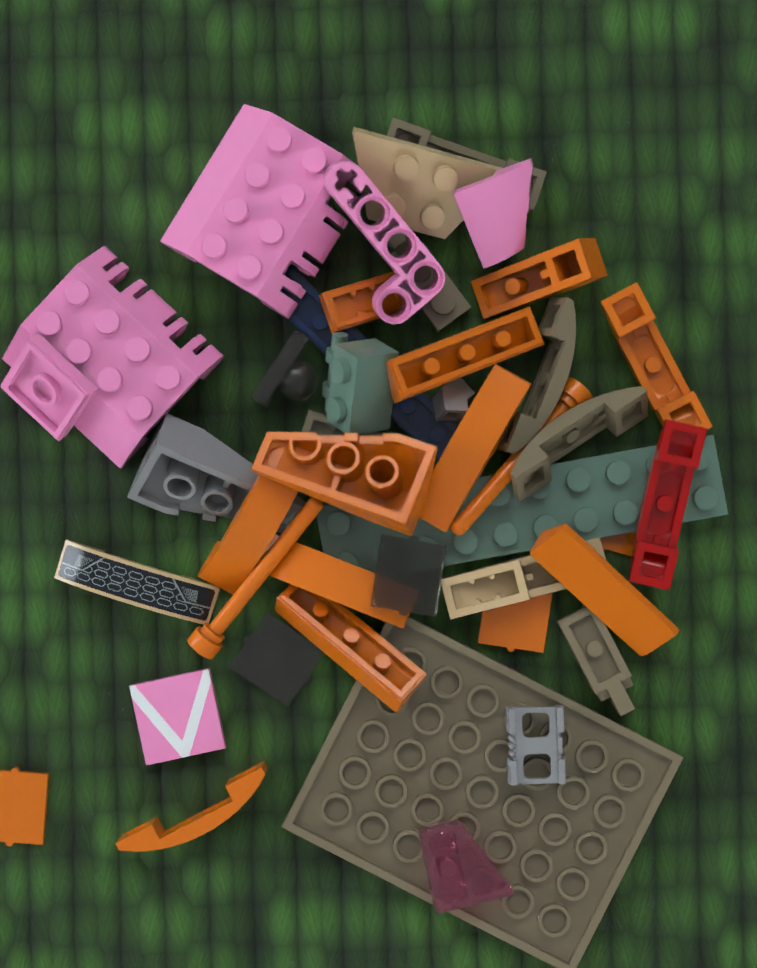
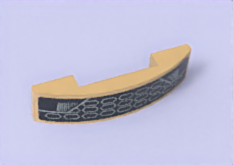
M68 539L65 541L54 576L55 579L150 611L203 625L205 623L210 624L220 591L219 587L185 575L180 576L105 553L106 551Z

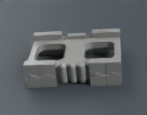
M505 706L506 732L510 734L508 735L510 741L508 743L510 748L508 753L511 756L507 757L508 784L511 786L518 784H566L565 756H561L563 754L561 732H564V706ZM526 713L548 714L549 733L546 736L539 737L524 736L522 728L523 715ZM528 754L549 755V776L527 778L524 775V757Z

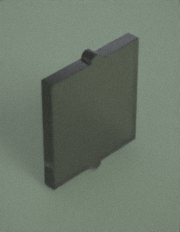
M381 535L371 607L396 610L401 616L415 613L437 617L447 545L419 541L417 536H411L409 539Z
M266 612L253 633L244 637L245 645L229 668L288 707L302 685L310 682V673L324 652L306 637L269 612Z

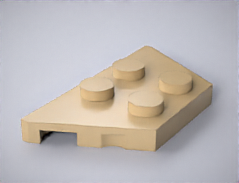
M354 127L352 131L358 166L412 231L446 239L464 220L453 195L456 189L494 176L497 170L502 169V167ZM365 186L363 188V194L368 192ZM376 201L366 202L367 218L378 221L381 217V207Z

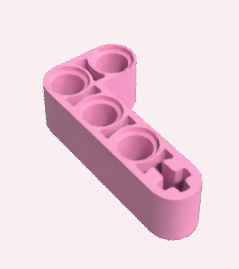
M337 161L331 164L325 171L324 186L395 272L393 276L374 292L372 308L386 323L401 324L440 292L445 283V272L364 171L353 162ZM338 170L344 173L352 171L354 176L349 181L356 191L361 192L364 186L368 190L367 193L357 197L351 207L347 204L348 200L354 198L350 191L343 187L336 189L334 186L338 181V177L335 174ZM368 201H376L381 207V217L374 224H365L361 219V208ZM402 233L407 239V249L400 256H392L387 248L388 240L391 236ZM422 266H430L434 275L432 282L427 287H417L414 282L415 272ZM390 293H398L402 298L401 309L395 314H386L382 309L383 299Z

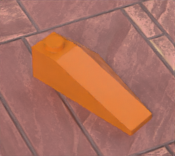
M266 432L251 470L372 523L412 536L427 499L437 446L398 433H383V436L359 435L358 433L318 435L316 432Z

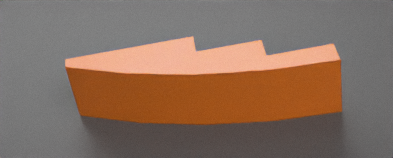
M498 364L494 365L432 472L427 499L419 518L445 533L451 528L452 522L457 517L467 496L475 487L490 457L494 455L532 383Z

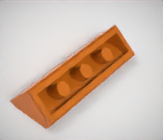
M524 308L385 361L393 402H400L545 345L531 308Z
M565 523L542 531L531 548L530 555L639 656L651 653L675 637L680 631L674 623L568 524Z
M292 584L276 598L275 611L394 712H398L427 676V673L344 605Z

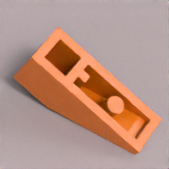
M578 238L472 280L471 284L483 319H488L608 277L596 238Z

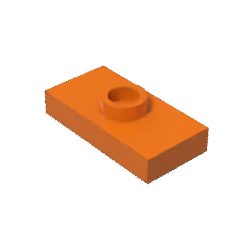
M393 271L321 293L319 299L331 333L341 332L380 320L381 318L372 308V297L374 292L393 276L395 272ZM390 293L382 302V309L386 314H395L402 306V298L398 293Z

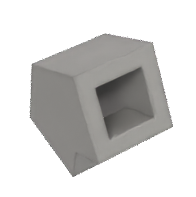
M462 378L448 382L432 398L436 421L459 422L466 414L468 400L475 392Z

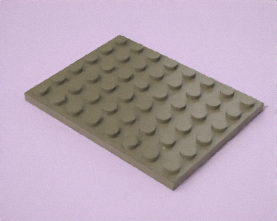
M410 616L404 629L385 622L379 635L427 673V676L398 712H394L360 682L355 681L282 824V828L556 968H577L684 757ZM563 705L564 732H561L563 738V754L561 756H565L566 784H518L516 786L508 784L507 757L511 756L508 753L510 750L508 735L510 734L506 732L505 706L546 707ZM524 714L522 717L523 735L526 737L546 736L549 733L548 714ZM528 754L524 757V775L527 778L549 776V755Z

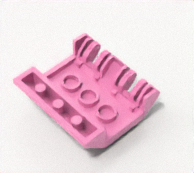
M244 104L160 242L192 262L196 263L197 261L255 296L265 306L289 319L298 303L282 293L281 289H285L302 299L306 292L300 284L284 275L290 264L296 266L303 274L315 277L319 269L302 257L303 253L312 260L323 264L341 235L323 220L326 219L334 226L343 230L348 223L342 214L327 205L332 196L324 186L325 171L331 164L337 161H352L342 153L276 114ZM338 170L335 173L338 177V181L334 185L336 189L341 187L348 189L345 186L346 184L356 191L349 181L354 176L352 171L344 173ZM348 189L350 193L354 196L353 199L347 201V204L351 207L352 203L358 196L355 195V193H353L350 189Z
M103 246L79 262L24 320L2 359L12 367L27 339L36 332L42 335L98 388L74 426L121 469L147 442L148 438L146 435L199 378L204 380L213 371L224 355L212 344L196 355L207 342V339L201 334L193 337L180 349L173 340L183 334L188 322L183 317H180L170 324L176 317L177 312L153 289L143 294L148 286L142 279L137 280L121 293L113 286L125 278L129 267L124 262L115 265L118 257L106 246Z

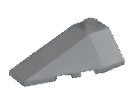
M166 413L149 443L127 498L165 514L178 516L181 510L203 514L202 520L216 522L217 517L234 519L256 481L258 474L251 470L253 466L251 462L206 430ZM296 495L277 530L278 533H282L305 505L306 501Z

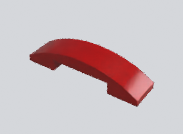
M665 419L653 456L640 508L630 561L629 582L670 590L679 552L676 549L694 470L699 467L707 428Z

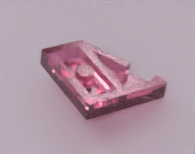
M454 820L418 829L433 906L437 914L514 895L513 888L505 881L492 864V861L480 849L460 821Z

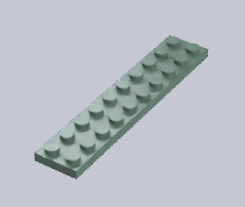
M714 435L705 437L699 467L694 470L682 523L728 515ZM657 445L551 464L552 481L521 502L514 497L511 480L463 535L454 534L451 528L445 533L419 518L413 535L409 536L372 523L335 506L325 505L316 516L322 550L325 554L383 577L530 551L542 531L565 523L584 540L635 532ZM493 475L479 477L458 515Z

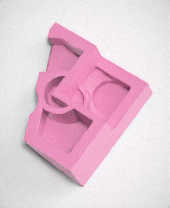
M531 158L497 170L494 176L458 188L453 194L483 269L506 260L525 247L527 213L530 203V184L534 166Z

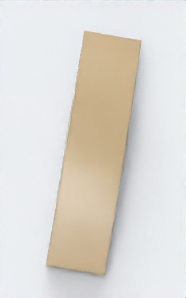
M600 537L585 540L606 560ZM531 555L440 579L450 619L566 589Z

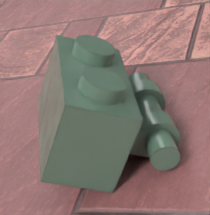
M333 332L331 346L326 348L325 361L329 363L328 378L323 382L322 396L325 397L324 411L327 413L326 421L344 433L364 434L390 429L393 400L390 393L385 361L398 357L399 352L376 338L348 342L347 333Z

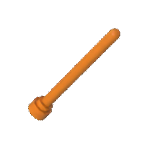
M568 377L559 401L538 433L561 414L592 399L593 396L590 391L576 379ZM529 442L505 461L452 522L451 530L454 534L463 535L511 481L510 473L513 466Z
M311 497L213 621L210 624L205 623L203 627L197 626L189 636L187 642L198 654L206 659L213 660L223 647L221 642L225 638L223 633L322 510L323 502L321 500Z

